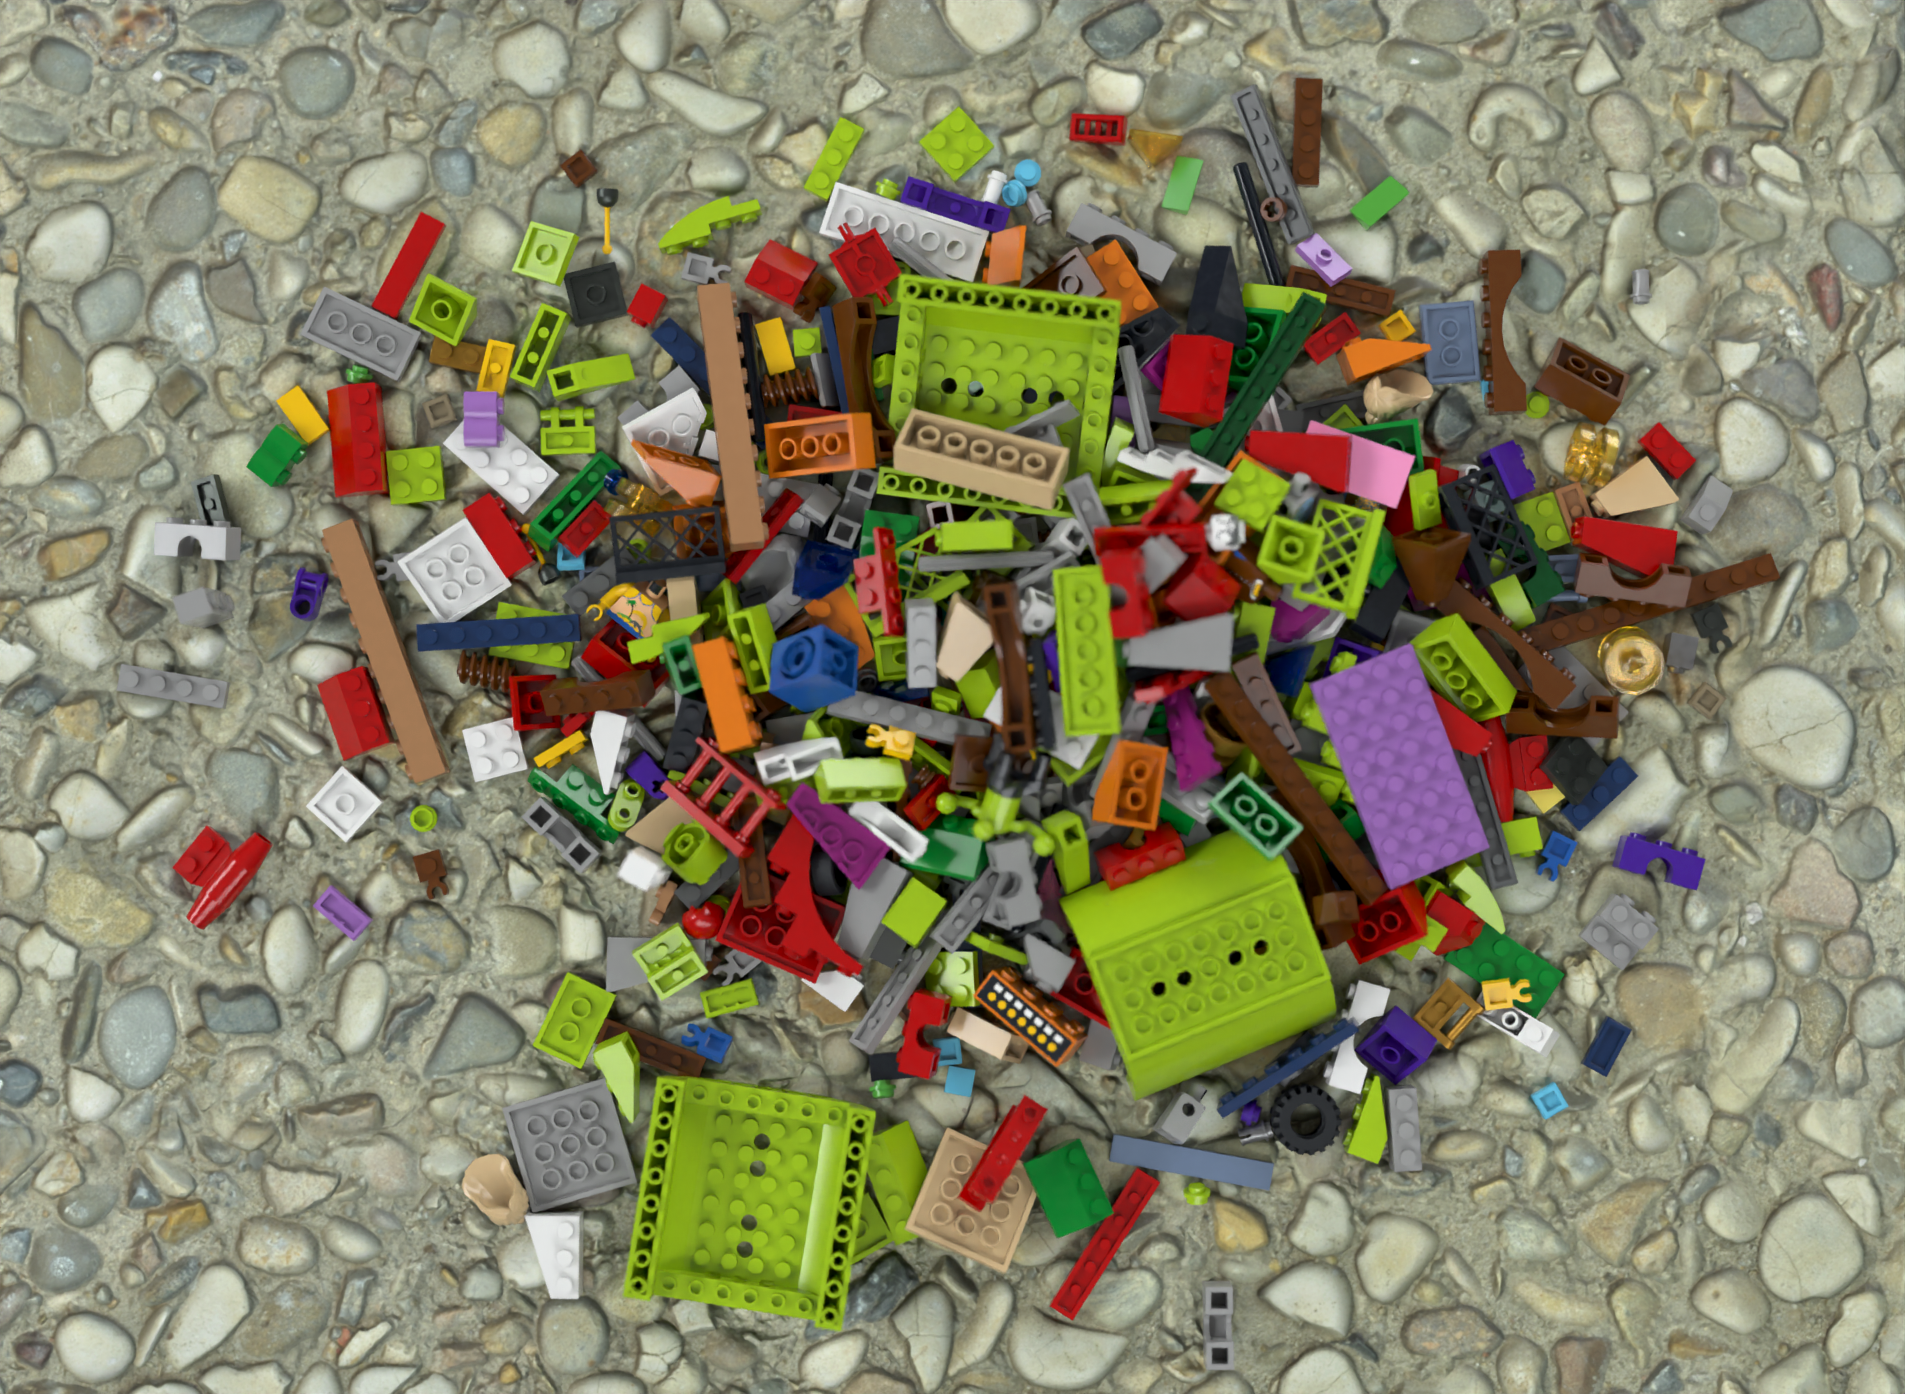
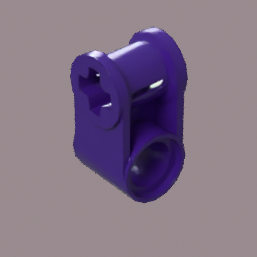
M300 567L296 575L295 588L290 603V611L295 617L303 621H312L318 617L323 596L328 586V573L308 572L306 568ZM308 601L310 603V610L307 614L301 615L299 611L300 605Z
M643 750L625 768V771L652 797L660 800L669 798L666 793L656 792L659 789L656 784L672 779L668 778V775L660 768L661 766Z

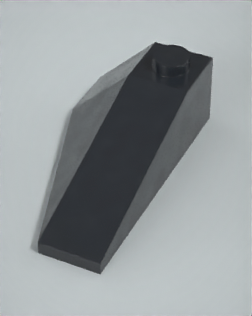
M1204 246L1188 312L1186 335L1213 336L1232 343L1233 350H1245L1248 320L1243 305L1232 247Z
M1159 307L1120 327L1118 349L1123 346H1133L1139 368L1180 325L1162 307ZM1118 353L1112 395L1124 384Z

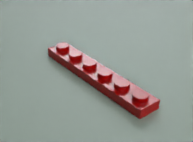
M1135 1168L1111 1206L1114 1213L1102 1220L1051 1300L1050 1307L1073 1321L1160 1184L1159 1180L1142 1169Z

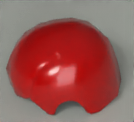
M705 902L701 909H695L694 906H691L682 916V928L689 936L695 939L707 940L717 936L724 921V909L712 902Z

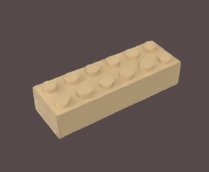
M913 408L894 445L895 470L1052 510L1068 472V448Z

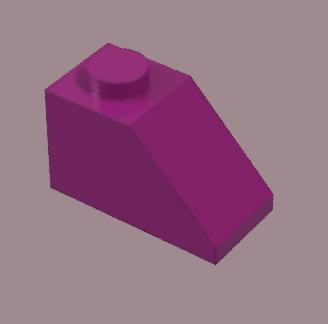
M1271 600V607L1275 608L1270 634L1276 641L1281 643H1291L1293 639L1301 640L1330 615L1331 609L1310 603L1301 612L1283 600H1277L1276 602Z

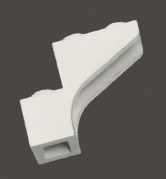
M1071 517L1059 520L1047 540L1043 543L1035 544L1031 551L1052 550L1054 552V559L1071 550L1076 557L1081 554L1087 545V540L1079 522ZM1042 566L1017 567L1011 578L1018 581Z
M846 802L841 807L849 816L877 835L911 863L924 854L929 840L909 823L891 812L881 802Z

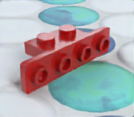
M1195 467L1186 470L1181 469L1173 476L1171 480L1173 484L1168 490L1166 489L1159 494L1155 500L1157 502L1156 506L1152 510H1148L1141 517V525L1193 523L1203 509L1184 492V489L1198 473Z
M875 527L873 528L876 554L853 560L859 614L864 615L882 611L884 635L900 638L904 637V618L901 611L902 595L898 583L899 567L895 554L896 540L892 529Z

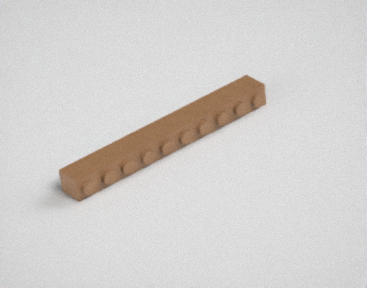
M730 283L698 285L697 301L720 475L722 476L721 482L730 550L733 552L760 549L764 547V539H769L767 523H762L761 513H765V503L763 496L758 497L757 487H762L760 470L755 471L754 461H758L757 446L751 445L750 435H755L753 419H748L747 410L751 409L750 394H744L743 384H747L748 381L746 367L741 368L740 359L744 358L743 343L737 342L736 333H741L739 317H734L733 308H737L736 292H731Z
M349 519L322 529L324 535L321 538L322 545L326 553L330 552L333 562L330 563L332 572L336 578H340L343 586L340 588L341 597L345 603H349L352 613H349L350 621L355 629L358 628L361 635L358 642L362 652L368 654L370 663L367 665L369 673L373 679H377L380 688L377 689L378 697L382 704H386L389 714L386 715L388 724L392 730H396L398 739L395 742L401 755L404 754L408 764L405 765V770L410 780L414 779L415 784H420L450 773L380 580L377 579L378 574L359 522L355 519Z

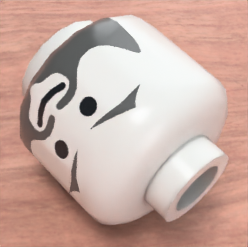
M1236 514L1213 515L1210 525H1206L1207 542L1210 541L1211 547L1215 551L1237 550L1241 543H1245L1244 521H1240Z

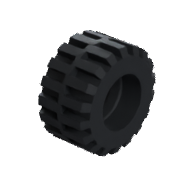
M1302 1083L1300 1086L1297 1084L1292 1085L1289 1090L1284 1089L1281 1091L1282 1095L1279 1098H1275L1274 1108L1271 1107L1270 1110L1272 1114L1270 1124L1273 1127L1272 1131L1287 1149L1295 1151L1300 1155L1307 1153L1310 1156L1315 1155L1317 1151L1320 1153L1326 1151V1146H1332L1335 1143L1333 1139L1335 1136H1339L1340 1131L1338 1129L1339 1126H1342V1119L1339 1116L1341 1112L1335 1100L1327 1092L1315 1085L1311 1086ZM1303 1104L1316 1106L1321 1115L1318 1127L1309 1134L1296 1133L1290 1124L1293 1111Z

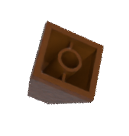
M1431 526L1423 530L1414 529L1392 538V544L1416 600L1424 601L1425 606L1434 607L1440 605L1441 600L1448 598L1471 541V534Z

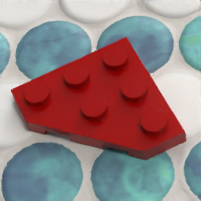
M1183 669L1136 682L1134 692L1137 703L1145 702L1146 704L1156 703L1161 698L1185 688L1209 674L1215 673L1216 670Z

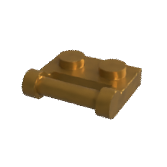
M1448 977L1412 1019L1447 1049L1451 1050L1458 1036L1478 1014L1481 1016L1486 1009ZM1463 1003L1469 1006L1468 1010L1446 1034L1440 1031Z

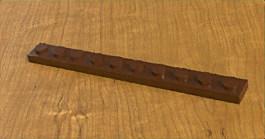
M1769 553L1692 577L1685 607L1666 608L1656 603L1641 605L1633 600L1622 599L1621 601H1613L1523 629V631L1535 640L1532 645L1537 650L1541 651L1544 648L1546 651H1551L1779 580L1780 575L1773 557Z
M1219 671L1203 687L1365 906L1372 904L1388 889L1387 885L1230 672Z

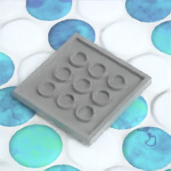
M605 1077L502 1108L525 1189L529 1197L532 1213L638 1181L613 1093L607 1088Z

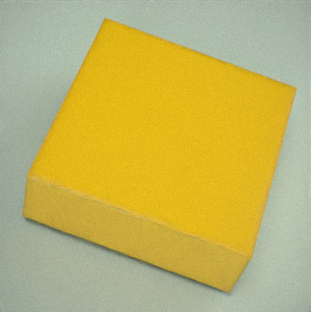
M1399 310L1378 325L1387 340L1403 341L1416 332L1402 310Z

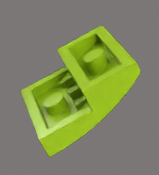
M679 922L632 951V955L647 975V980L661 1001L708 973L704 962Z

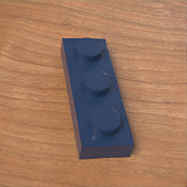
M1618 756L1608 765V768L1580 804L1572 805L1568 802L1559 812L1577 831H1581L1626 789L1638 775Z

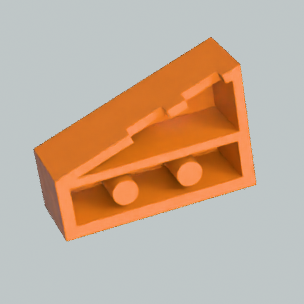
M847 574L804 608L818 626L824 625L859 646L858 670L875 657V651L865 622L842 583V580L849 577Z

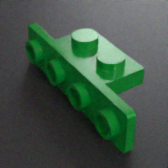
M574 764L567 769L557 782L537 767L532 769L528 782L534 790L544 793L552 799L557 807L565 809L574 815L577 822L590 827L600 839L609 841L611 844L617 841L621 831L613 829L608 820L602 816V813L614 800L615 795L613 793L604 794L602 785Z

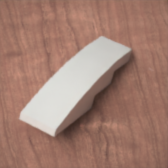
M1128 447L1121 450L1117 461L1131 467L1172 479L1181 469L1186 470L1195 467L1198 473L1191 482L1225 483L1233 475L1232 472L1187 450L1177 454L1175 457L1158 448L1147 455L1137 449Z

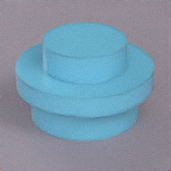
M1023 160L1017 164L1014 176L1025 187H1032L1039 182L1041 169L1035 161Z
M1018 180L1007 182L1002 189L1004 202L1009 206H1022L1027 200L1025 186Z

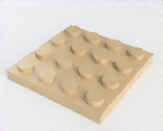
M946 1128L904 1230L1005 1274L1037 1196L1022 1164L1024 1162L1021 1160L1017 1161L994 1202L991 1204L987 1201L983 1210L979 1213L959 1200L957 1196L987 1148V1145L950 1128Z

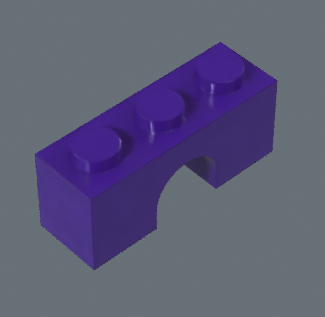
M1630 832L1629 836H1620L1612 867L1645 875L1649 862L1655 858H1660L1666 866L1664 882L1697 890L1706 860L1697 857L1698 851L1682 847L1681 852L1671 849L1673 844L1656 840L1655 844L1645 841L1646 836Z

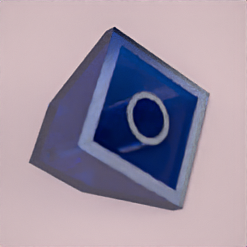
M807 540L794 568L792 595L800 596L807 600H820L848 583L854 569L853 560L859 558L860 550Z
M1312 644L1301 645L1265 661L1263 667L1277 695L1285 698H1297L1316 646Z

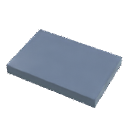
M1474 300L1420 305L1419 317L1422 344H1430L1432 348L1423 357L1425 377L1430 385L1481 381Z

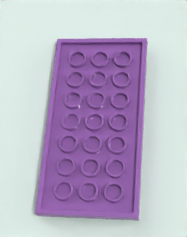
M1411 643L1402 645L1309 684L1388 889H1394L1490 848Z

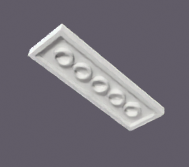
M838 182L835 183L819 232L822 236L845 242L840 231L837 229L840 225L843 227V223H848L854 236L864 234L876 228L888 250L893 239L900 237L947 276L971 283L974 281L989 235V231ZM889 250V252H890V254L892 255L893 259H896V260H899V261L904 262L903 260H901L898 256H896L893 252H891V251Z

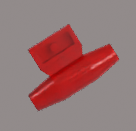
M1496 716L1477 722L1493 734L1490 738L1492 740L1491 746L1484 754L1480 753L1500 822L1513 821L1514 788L1524 792L1552 789L1553 783L1539 768V765L1549 754L1547 735L1521 737L1508 744L1501 718Z
M206 825L172 867L190 884L203 887L186 916L193 925L204 930L231 906L257 874L273 846L260 833L255 832L232 852L230 843L211 826Z

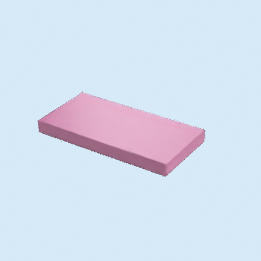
M1311 420L1306 433L1353 436L1349 491L1347 492L1397 508L1415 456Z

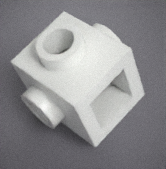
M1028 587L1023 599L1020 600L1023 630L1026 634L1032 635L1035 633L1044 636L1047 628H1051L1055 621V600L1052 595Z

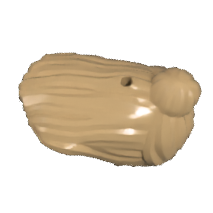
M1395 368L1385 374L1376 373L1367 383L1363 392V401L1367 408L1365 413L1367 424L1385 423L1387 419L1394 417L1396 414L1405 412L1420 402L1428 400L1433 394L1432 385L1423 375L1406 369Z
M488 1154L473 1160L464 1172L465 1176L462 1183L464 1194L473 1200L480 1210L487 1214L496 1225L524 1223L529 1207V1197L526 1194L527 1191L523 1189L518 1178L515 1176L509 1160L501 1154Z

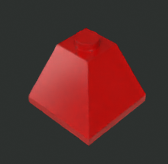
M1436 890L1425 908L1428 917L1448 929L1433 953L1436 956L1472 945L1475 938L1480 935L1485 921L1474 912L1439 890Z

